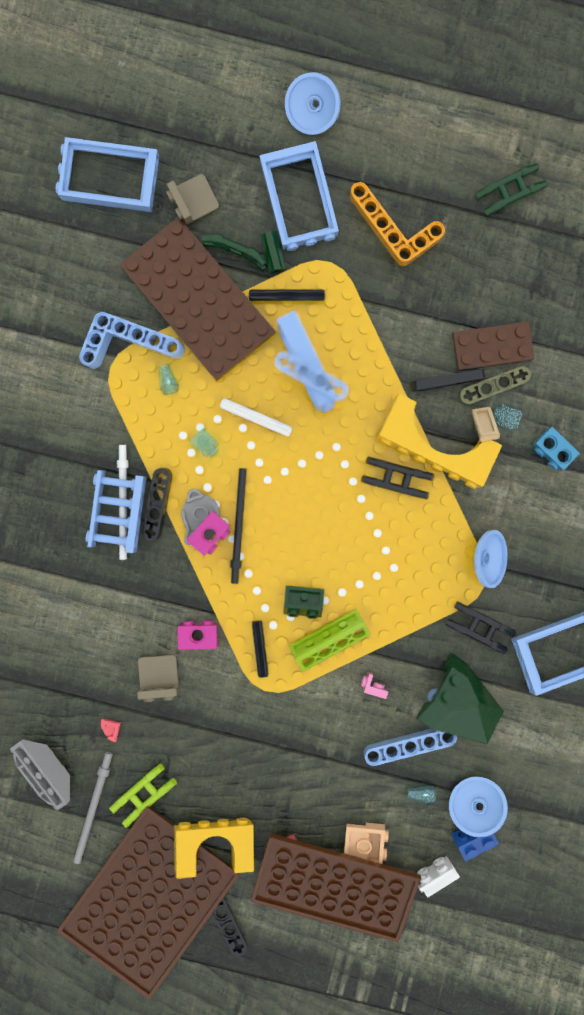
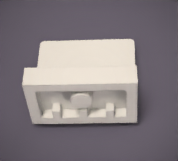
M447 856L437 858L431 866L423 867L417 872L421 876L418 887L421 892L424 891L427 898L460 878Z

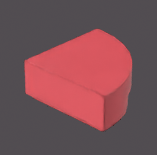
M102 718L101 728L109 740L116 742L121 722Z

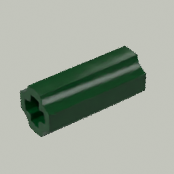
M269 231L260 235L270 274L286 270L276 231Z

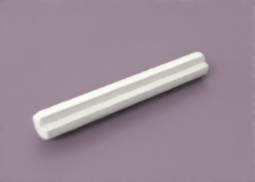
M223 398L220 403V408L282 435L289 436L291 434L292 427L226 398Z

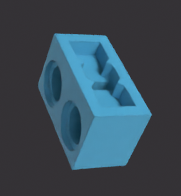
M553 427L547 428L532 444L535 447L534 451L540 457L544 456L549 461L548 465L554 470H565L580 454ZM545 439H549L551 441V447L549 449L545 448L544 446ZM559 452H562L565 455V460L563 462H560L558 460L557 456Z

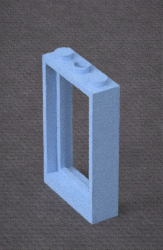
M65 137V142L61 145L62 163H59L58 166L60 180L56 183V193L61 200L152 212L159 164L157 149ZM74 150L146 159L140 200L70 191L69 185Z
M316 141L260 155V163L282 249L292 251L298 249L300 245L312 246L320 240H334L338 236L339 230ZM311 158L328 228L288 238L270 168Z
M293 311L277 319V330L288 353L324 372L296 312ZM300 366L297 369L300 377L308 375L306 367ZM317 376L314 382L318 387H323L326 384V379L323 376ZM330 382L329 386L325 389L327 392H329L330 388L333 389ZM304 384L317 413L320 411L326 413L333 409L336 400Z
M584 612L511 638L531 694L537 696L584 678V667L541 682L528 646L529 642L583 623Z

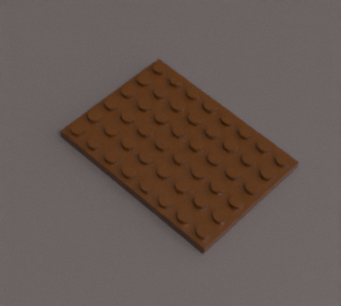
M147 806L56 932L150 1000L237 880L240 873H234L231 865L200 844L196 852V877L176 878L174 872L175 824L153 808Z

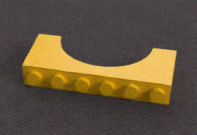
M400 393L395 396L376 438L380 439L379 442L388 447L390 445L396 447L397 451L401 454L414 456V460L424 464L426 462L432 465L431 468L435 471L448 473V477L453 480L459 481L460 479L466 482L465 485L469 488L483 487L502 445L493 440L480 442L479 439L475 447L465 454L449 455L436 451L424 442L415 427L414 409L417 402Z

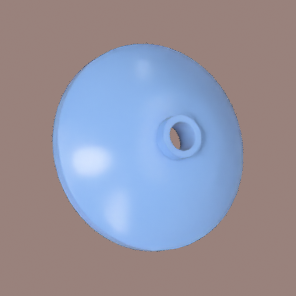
M305 73L291 83L285 97V111L290 123L297 130L310 135L320 134L332 127L338 118L341 106L339 91L333 81L327 76L320 73ZM316 100L319 101L318 107L314 104Z
M488 530L481 536L473 556L476 576L479 582L486 588H495L500 584L507 566L506 541L501 532L497 530Z
M470 777L461 781L453 789L449 800V811L453 822L462 832L474 837H485L492 835L502 827L507 817L508 804L505 794L495 782L484 777ZM478 803L483 804L482 810L477 809Z

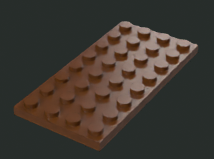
M179 217L175 218L119 264L216 382L276 333Z
M270 833L250 902L399 942L421 876L420 874Z

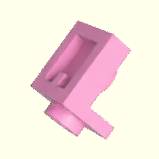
M368 672L367 676L364 675L361 681L363 692L386 699L388 690L384 688L385 685L374 682L372 685L373 674L371 672Z

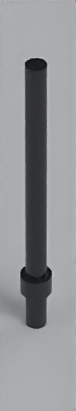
M239 468L233 558L230 560L232 584H238L239 569L242 567L240 554L247 472L245 468Z

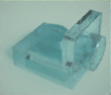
M501 404L499 407H496L493 416L497 425L517 430L523 411L507 407L506 404Z
M204 428L190 440L205 458L207 456L212 457L219 450L217 447L220 444Z

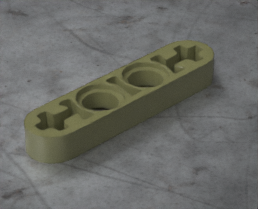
M521 366L473 384L461 390L459 400L465 405H470L520 386L529 381L531 372L527 367ZM519 371H521V373L525 372L526 376L523 377L524 380H522V378H518L514 380L516 384H513L512 377L518 375ZM501 377H505L509 381L508 386L505 388L499 385ZM483 384H488L491 387L489 394L481 392ZM477 390L478 395L472 396L470 398L471 401L464 399L465 391L472 393Z

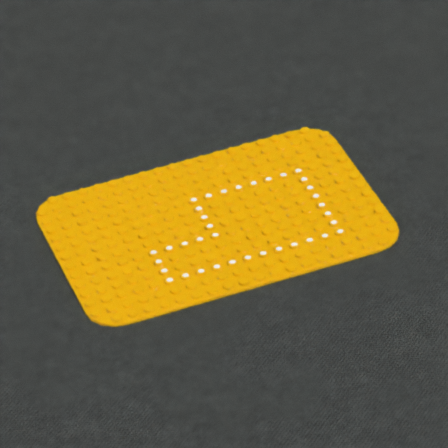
M320 260L302 263L243 291L249 299V290L323 289L325 291V299L323 301H250L276 333L217 382L171 326L159 331V333L173 337L183 344L185 352L181 358L173 359L136 344H131L116 356L110 366L108 378L112 398L151 480L154 471L158 468H168L172 473L166 511L243 673L255 686L264 691L275 693L300 687L459 611L454 608L457 601L468 606L479 597L484 588L476 576L473 564L477 542L443 471H435L431 468L432 465L426 462L424 464L414 460V456L401 454L397 451L396 447L392 445L390 447L385 446L379 442L380 439L376 438L395 396L399 393L406 397L407 395L352 280L342 268L332 262ZM293 311L296 312L324 372L347 386L348 392L346 397L339 401L336 400L333 409L326 413H322V411L317 413L302 382L283 373L276 367V357L280 353H288L277 330V319ZM160 338L154 340L153 346L159 344ZM177 345L171 347V353L177 350ZM287 357L285 359L280 358L281 367L288 365L291 367L290 372L293 373L295 365L290 364ZM332 386L336 396H338L339 394H344V392L341 391V386H338V388ZM223 398H226L292 427L291 434L289 436L282 435L220 408V403ZM414 412V423L418 434L431 447ZM367 457L434 473L433 481L412 476L409 484L410 488L429 492L428 499L413 497L362 483L361 478L363 475L383 480L386 470L366 464ZM239 468H245L247 472L240 554L242 567L239 569L238 584H232L230 560L233 558ZM393 471L390 482L402 485L404 474ZM164 472L159 474L162 480L166 479ZM191 489H197L201 494L212 498L219 507L221 518L231 526L228 536L224 540L220 538L217 541L216 545L218 547L211 555L207 553L203 556L192 545L184 543L186 526L183 523L181 511ZM157 490L158 495L162 500L163 492L161 490ZM286 586L324 589L322 617L309 619L306 616L289 617L287 614H283ZM357 609L370 636L303 672L295 660L289 645ZM261 620L263 624L268 677L259 678L257 672L252 622ZM363 628L357 630L354 634L357 635L361 633L362 631H364ZM345 639L339 640L337 644H341ZM328 648L321 650L320 653L326 652ZM308 657V658L304 659V660L302 661V663L304 664V663L310 661L311 658Z

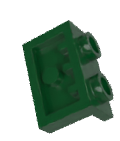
M286 586L283 614H287L289 617L306 616L309 619L322 617L324 589Z

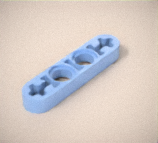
M283 352L276 357V367L283 373L334 400L339 401L346 397L348 392L347 386L338 379L289 353ZM287 357L288 362L292 365L294 361L298 362L294 367L293 373L290 372V366L285 365L281 367L280 358L285 359ZM300 366L308 369L306 377H299L297 375V369ZM317 376L325 377V386L318 387L314 382ZM330 380L334 382L331 386L338 388V386L342 387L343 395L335 396V391L331 388L329 392L325 391L329 386Z

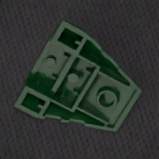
M450 653L442 668L446 674L432 701L424 702L416 719L432 730L488 744L504 711L469 665L453 653Z

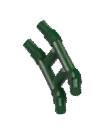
M535 163L525 166L477 191L478 199L497 189L502 197L501 200L484 209L486 215L489 216L528 195L547 188L548 183L546 180L534 183L528 187L523 180V177L538 171L539 165ZM515 181L520 191L510 196L505 185Z
M218 233L202 234L204 247L224 249L248 259L262 272L267 268V261L256 249L230 240Z

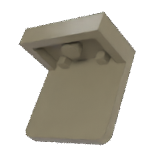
M199 174L176 186L174 180L167 183L169 191L166 193L171 203L175 201L178 207L175 211L180 220L184 219L186 225L219 208V204L203 174Z
M161 655L139 658L140 689L137 692L138 700L143 699L144 702L155 701V698L173 700L179 694L176 656Z

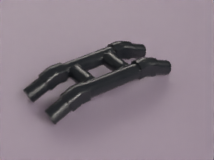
M367 457L366 464L386 470L383 480L363 475L361 478L362 483L413 497L428 499L429 492L410 488L409 484L412 476L433 481L434 473ZM393 471L404 474L402 485L390 482Z
M457 601L454 608L473 618L468 628L450 618L445 625L505 654L507 647L491 639L496 629L511 637L516 635V631ZM480 621L489 625L484 636L475 632Z

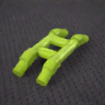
M162 764L149 771L109 807V810L114 814L129 799L137 807L121 822L125 828L132 824L147 806H152L158 799L177 785V781L174 778L166 782L158 790L152 785L150 781L164 771ZM143 787L151 794L144 802L136 795Z

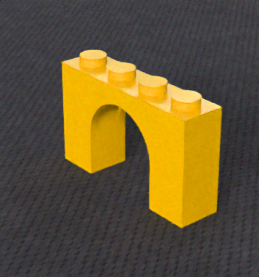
M237 818L236 821L219 819L213 823L204 820L199 821L198 824L181 822L179 825H174V872L176 878L196 877L197 849L205 839L212 836H221L231 842L232 868L234 873L254 872L253 824L247 818Z

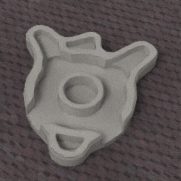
M191 489L188 492V498L181 511L182 520L186 526L184 538L186 545H191L186 540L211 511H214L221 517L217 503L209 496L201 494L197 489ZM212 529L206 530L205 537L208 540L211 539L215 531Z

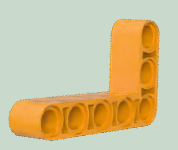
M357 182L351 188V202L397 264L401 266L410 264L442 239L445 227L441 222L435 221L409 240H406L367 185ZM360 190L364 195L357 197L354 192ZM367 206H373L375 208V211L368 212L365 208ZM384 221L386 223V227L380 228L377 225V222ZM431 230H438L440 235L433 236ZM394 236L398 242L390 243L388 238ZM415 241H422L424 247H417ZM407 252L409 258L403 259L399 253Z

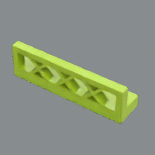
M357 609L289 645L295 660L304 672L370 636V633ZM363 628L364 631L357 635L354 634L357 630ZM345 639L341 644H337L339 640ZM328 648L326 652L320 653L321 650ZM308 657L311 658L310 661H308V662H306V663H304V664L302 663V661H303L304 659H306V658H308Z

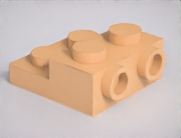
M347 824L344 853L382 864L383 860L386 861L387 849L384 848V842H388L389 830H385V824Z

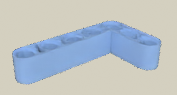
M100 312L93 319L79 358L81 363L92 369L100 367L112 336L173 359L181 358L184 355L185 348L183 344L173 337L111 314ZM108 319L107 325L102 327L103 321ZM125 325V330L119 333L120 327ZM142 332V337L136 340V335ZM101 337V341L95 344L96 339ZM160 338L159 344L153 346L154 340ZM177 345V350L171 353V347ZM94 355L93 360L88 362L89 357Z
M437 688L430 690L428 701H432ZM428 729L370 744L363 751L364 758L369 765L376 766L450 747L456 743L457 736L451 735L449 739L444 740L442 736L445 732ZM426 737H433L432 743L427 745L424 744V739ZM407 742H414V747L406 749L405 745ZM394 746L396 751L393 754H388L386 752L388 747ZM375 751L378 755L376 758L370 759L368 757L369 752Z

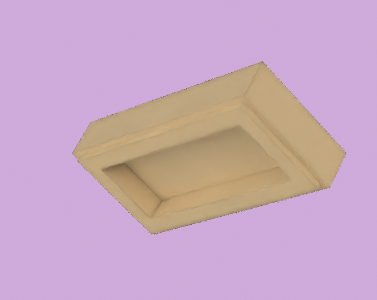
M491 407L472 409L471 415L480 442L500 439V433Z

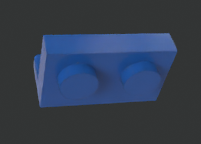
M461 830L452 833V837L465 861L475 858L477 855L499 845L494 833L485 837L470 836Z

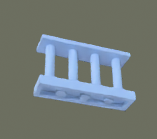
M98 470L93 479V484L96 486L90 531L86 533L87 547H95L97 541L123 545L126 548L125 552L136 553L147 477L136 476L131 481L105 477L106 471ZM104 485L131 488L134 491L133 498L128 500L102 496ZM101 503L129 507L131 510L130 517L126 519L100 515ZM99 523L126 526L128 528V536L123 538L97 534Z

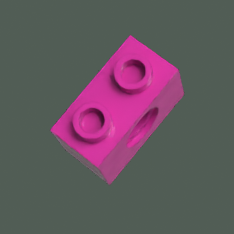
M211 511L186 541L203 556L207 553L211 555L218 547L216 545L217 541L220 538L224 540L230 533L228 529L231 526L218 514ZM212 529L215 531V538L213 540H208L205 537L206 530Z
M212 620L202 621V624H194V621H182V624L178 626V650L217 649L218 624H213ZM200 630L203 633V638H194L193 631Z

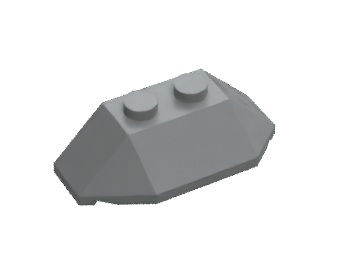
M22 739L10 748L16 767L42 800L52 805L55 810L62 808L70 802V775L46 744Z

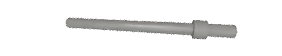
M105 752L102 765L99 766L97 772L99 776L73 860L75 864H80L104 782L106 777L109 776V765L113 755L111 752Z

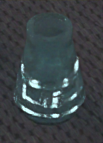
M170 365L159 366L160 390L165 395L177 392L179 384L170 369Z
M428 785L408 788V800L429 805L435 803V787Z

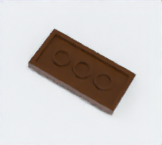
M529 321L452 333L458 371L534 360Z

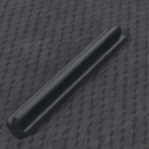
M323 289L249 290L250 301H323L325 299V291Z

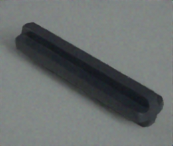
M261 620L252 622L257 672L259 678L268 677L263 624Z

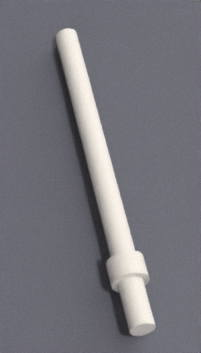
M119 445L117 468H119V479L127 480L128 468L126 445ZM119 487V498L127 499L126 487ZM119 506V518L127 519V507ZM119 525V537L125 538L127 536L126 526ZM119 545V560H127L126 548L123 545Z

